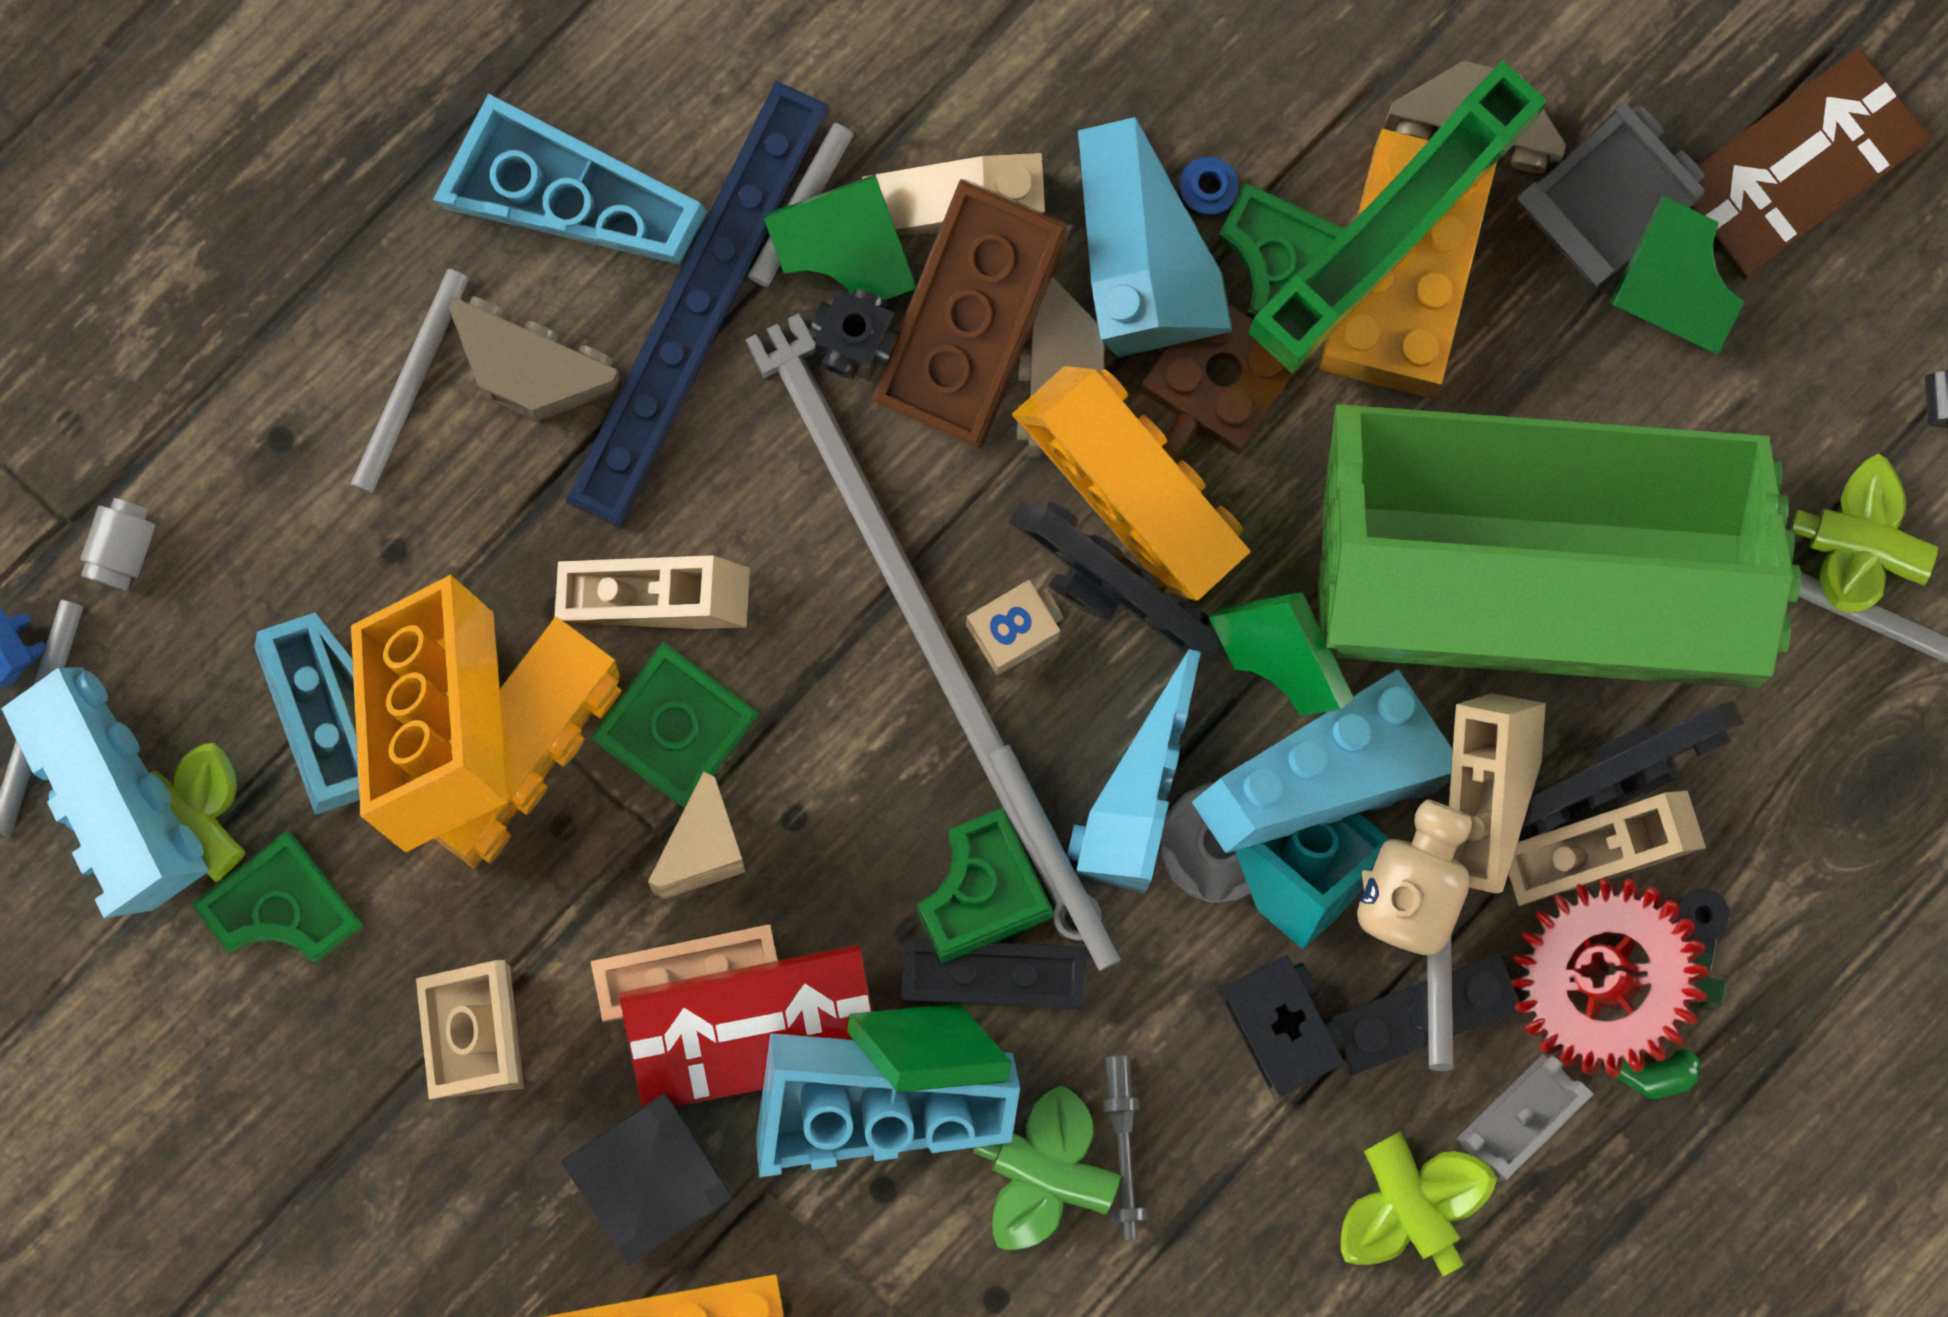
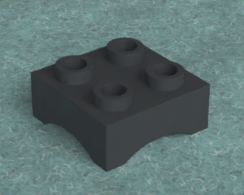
M666 1092L563 1158L561 1162L600 1220L628 1267L680 1231L733 1199L726 1184Z

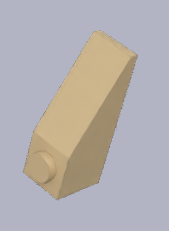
M1042 153L979 156L876 174L898 236L938 234L960 179H967L1045 213Z
M714 555L558 562L555 617L557 616L565 623L681 629L746 628L750 568Z
M1491 693L1456 704L1449 806L1468 814L1471 817L1472 826L1468 838L1457 846L1452 859L1466 867L1470 879L1469 888L1492 893H1500L1504 889L1542 762L1546 703Z
M1688 791L1666 792L1517 842L1508 874L1518 905L1521 906L1575 890L1577 884L1585 886L1600 882L1602 878L1611 879L1705 849L1706 846Z

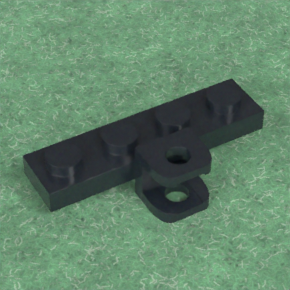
M1048 501L1045 507L1021 502L1009 523L1070 568L1066 576L1054 574L1048 584L1051 589L1080 610L1108 620L1111 619L1120 605L1182 652L1187 653L1189 649L1201 652L1200 657L1213 660L1222 643L1218 635L1207 627L1210 619L1206 613L1183 600L1176 604L1163 594L1167 589V585L1148 571L1137 567L1123 556V552L1104 538L1081 533L1075 528L1079 519L1062 506Z
M1734 701L1717 705L1660 733L1656 722L1644 724L1594 749L1593 751L1599 764L1531 796L1522 829L1535 826L1540 835L1571 821L1572 818L1568 809L1588 800L1591 809L1604 805L1614 799H1617L1619 804H1623L1679 779L1682 776L1674 757L1694 748L1697 756L1701 757L1732 742L1727 731L1744 724Z

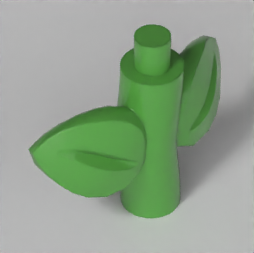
M1058 1086L1048 1091L1038 1100L1027 1117L1025 1138L1013 1133L1010 1143L973 1147L972 1153L993 1161L992 1171L1012 1180L999 1191L995 1200L992 1228L998 1248L1005 1250L1023 1249L1048 1239L1059 1227L1063 1215V1203L1083 1207L1106 1215L1113 1202L1121 1175L1095 1166L1078 1163L1086 1156L1093 1141V1121L1084 1102L1066 1087Z

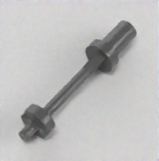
M1130 1056L1106 1057L1109 1099L1103 1100V1113L1110 1114L1114 1133H1117L1122 1209L1110 1210L1111 1223H1123L1124 1239L1137 1240L1136 1222L1148 1220L1147 1208L1134 1207L1129 1132H1132L1134 1111L1140 1110L1139 1098H1133Z

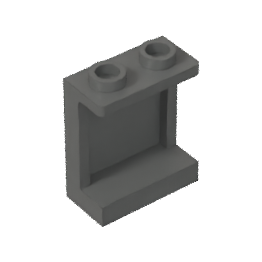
M1625 102L1615 110V115L1538 184L1534 182L1517 197V205L1596 292L1629 263L1662 195L1691 208L1704 196L1705 191L1698 183L1705 175L1697 164L1683 150H1680L1674 156L1658 139L1665 131L1657 120L1644 107L1641 106L1634 112Z

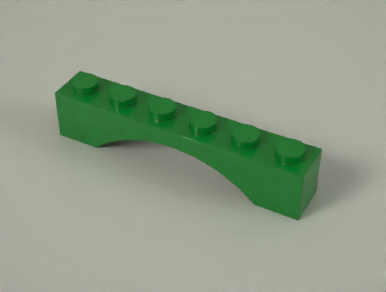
M1502 60L1461 102L1444 124L1387 187L1324 250L1295 274L1254 317L1249 334L1293 374L1538 120L1547 100Z

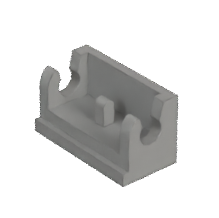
M1542 1054L1456 1138L1472 1156L1484 1161L1495 1171L1498 1183L1507 1180L1594 1095L1582 1082L1573 1081L1562 1070L1563 1064L1553 1056L1546 1058Z

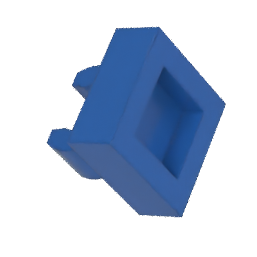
M3 609L0 610V689L14 684L28 665L37 661L47 648L44 641L38 642L33 646L23 645L18 633L25 630L31 622L29 615L19 614L9 620Z

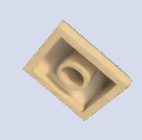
M703 772L648 881L652 893L662 899L745 873L743 860L716 779L706 772Z
M495 960L416 978L429 1099L523 1089L511 968L506 961Z

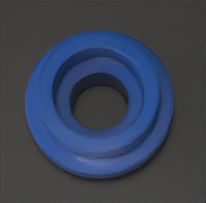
M1202 157L1192 161L1184 169L1179 182V192L1183 203L1192 212L1201 216H1216L1227 211L1235 202L1239 189L1238 177L1234 169L1227 162L1216 157ZM1205 176H1212L1219 181L1220 190L1214 194H1206L1199 188L1198 181Z

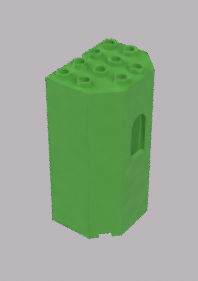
M1336 404L1323 500L1322 559L1319 562L1318 578L1319 626L1327 642L1326 648H1330L1334 658L1758 689L1773 676L1777 653L1787 652L1791 622L1790 617L1785 615L1788 602H1797L1801 584L1800 566L1791 565L1794 555L1795 537L1793 530L1786 529L1789 503L1788 496L1780 494L1783 475L1782 462L1773 460L1769 436Z

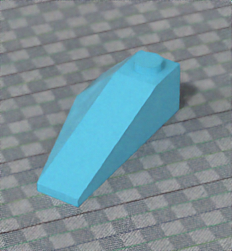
M1133 117L1079 130L1091 284L1101 341L1117 357H1122L1232 332L1233 328L1223 273L1209 252L1193 219L1184 207L1138 120Z
M1188 650L1092 807L1086 826L1074 824L1067 857L1069 860L1077 862L1075 872L1078 878L1141 893L1146 892L1152 880L1169 804L1166 801L1167 793L1170 792L1176 771L1180 749L1178 744L1180 735L1183 734L1201 652Z

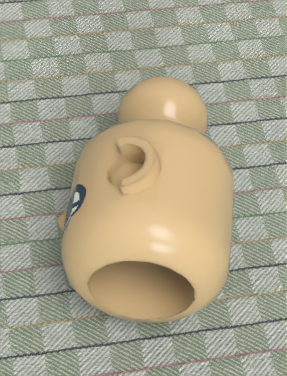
M1427 799L1419 806L1415 814L1414 822L1417 831L1412 843L1400 839L1385 841L1380 849L1373 870L1362 871L1364 893L1359 903L1357 916L1361 928L1371 936L1403 950L1431 956L1439 953L1448 943L1468 893L1470 884L1469 873L1465 866L1452 858L1457 846L1468 838L1472 822L1468 814Z

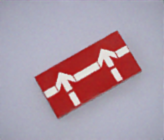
M859 945L619 992L642 1107L665 1092L674 1106L677 1107L761 1090L764 1084L770 1034L853 1040L847 1033L849 1015L851 1013L872 1012Z

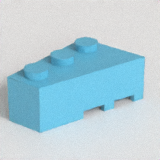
M316 613L257 631L254 647L314 814L318 815L359 801L353 659Z

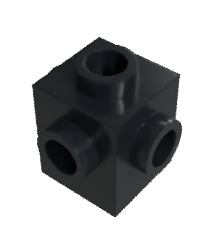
M856 288L853 294L839 289L832 305L822 301L811 324L809 334L817 337L815 341V358L823 361L821 364L823 368L846 379L854 380L855 376H859L870 381L877 364L887 367L891 351L900 334L892 331L894 328V312L885 309L888 303L883 298L869 291ZM846 321H849L866 330L862 335L852 337L844 332L843 325Z

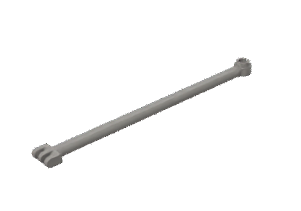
M799 313L788 318L789 327L797 338L796 341L788 344L778 324L767 328V333L776 349L769 354L765 352V347L756 334L745 339L763 378L779 372L1055 907L1053 926L1063 939L1073 943L1084 942L1079 931L1067 925L1065 915L1068 910L988 757L990 753L1005 746L805 360V358L815 354V343ZM1088 895L1098 917L1102 920L1101 909L1097 901Z

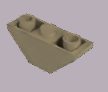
M1468 61L1458 63L1392 102L1385 120L1384 129L1430 140L1461 102L1494 68ZM1543 109L1538 120L1501 158L1511 160V166L1520 171L1542 174L1545 173L1546 169L1553 170L1559 165L1564 156L1566 144Z
M1053 276L1031 327V346H1024L1019 357L1018 381L1030 382L1029 398L1063 366L1096 369L1098 373L1104 369V343L1100 339L1098 323ZM1017 421V440H1028L1027 457L1040 458L1044 451Z
M453 297L449 310L482 398L538 422L616 393L621 383L619 372L611 367L613 359L603 352L585 345H581L578 352L556 343L559 335L538 323L526 321L523 328L502 319L505 312L486 300L472 297L470 303H466Z

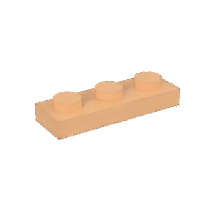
M769 924L591 961L602 1021L606 1023L623 1019L619 992L778 960Z

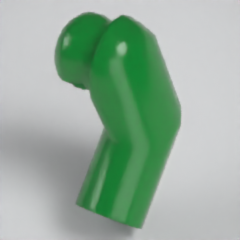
M1676 1049L1672 1056L1663 1061L1648 1063L1644 1060V1068L1639 1073L1632 1070L1627 1060H1624L1622 1070L1615 1078L1649 1099H1660L1684 1093L1691 1089L1698 1081V1072L1701 1065L1699 1058L1692 1051Z

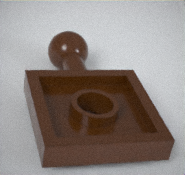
M1229 305L1233 328L1232 332L1167 346L1141 385L1140 391L1179 416L1166 434L1167 442L1162 446L1176 464L1181 461L1180 455H1182L1198 430H1201L1237 455H1240L1294 375L1249 334L1253 319ZM1218 358L1230 360L1238 369L1239 380L1231 386H1218L1208 378L1206 372L1207 364Z

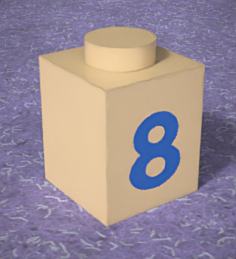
M1028 580L968 615L966 627L993 672L998 676L1058 641L1060 629L1056 623L1062 621L1063 616L1048 590L1045 588L1037 593L1031 581Z

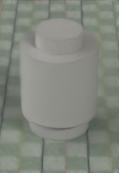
M113 498L110 508L98 505L80 560L85 562L81 573L82 577L123 591L128 590L131 578L138 579L156 527V524L145 520L148 509L117 498Z

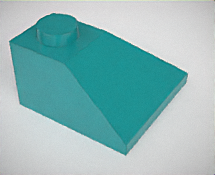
M1356 813L1334 823L1323 826L1318 824L1300 829L1291 835L1235 850L1257 910L1304 950L1342 915L1364 888L1362 871L1373 870L1382 845L1390 839L1364 816Z

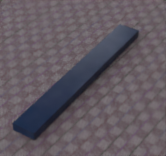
M777 80L775 81L566 497L567 504L621 529L769 233L763 215L781 208L829 112V105Z

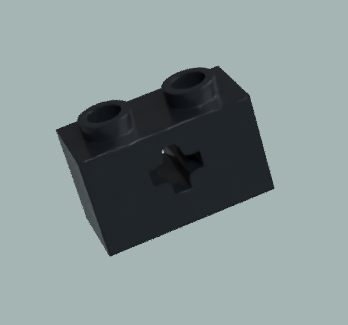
M1287 954L1222 987L1218 992L1274 1100L1344 1064L1339 1052L1347 1049L1346 1043L1332 1017L1329 1016L1322 1020L1311 998L1318 995V990L1309 971L1302 962L1294 966ZM1281 1008L1287 1017L1296 1014L1300 1018L1301 1024L1294 1030L1296 1040L1291 1041L1286 1033L1276 1036L1271 1026L1278 1020L1276 1010Z

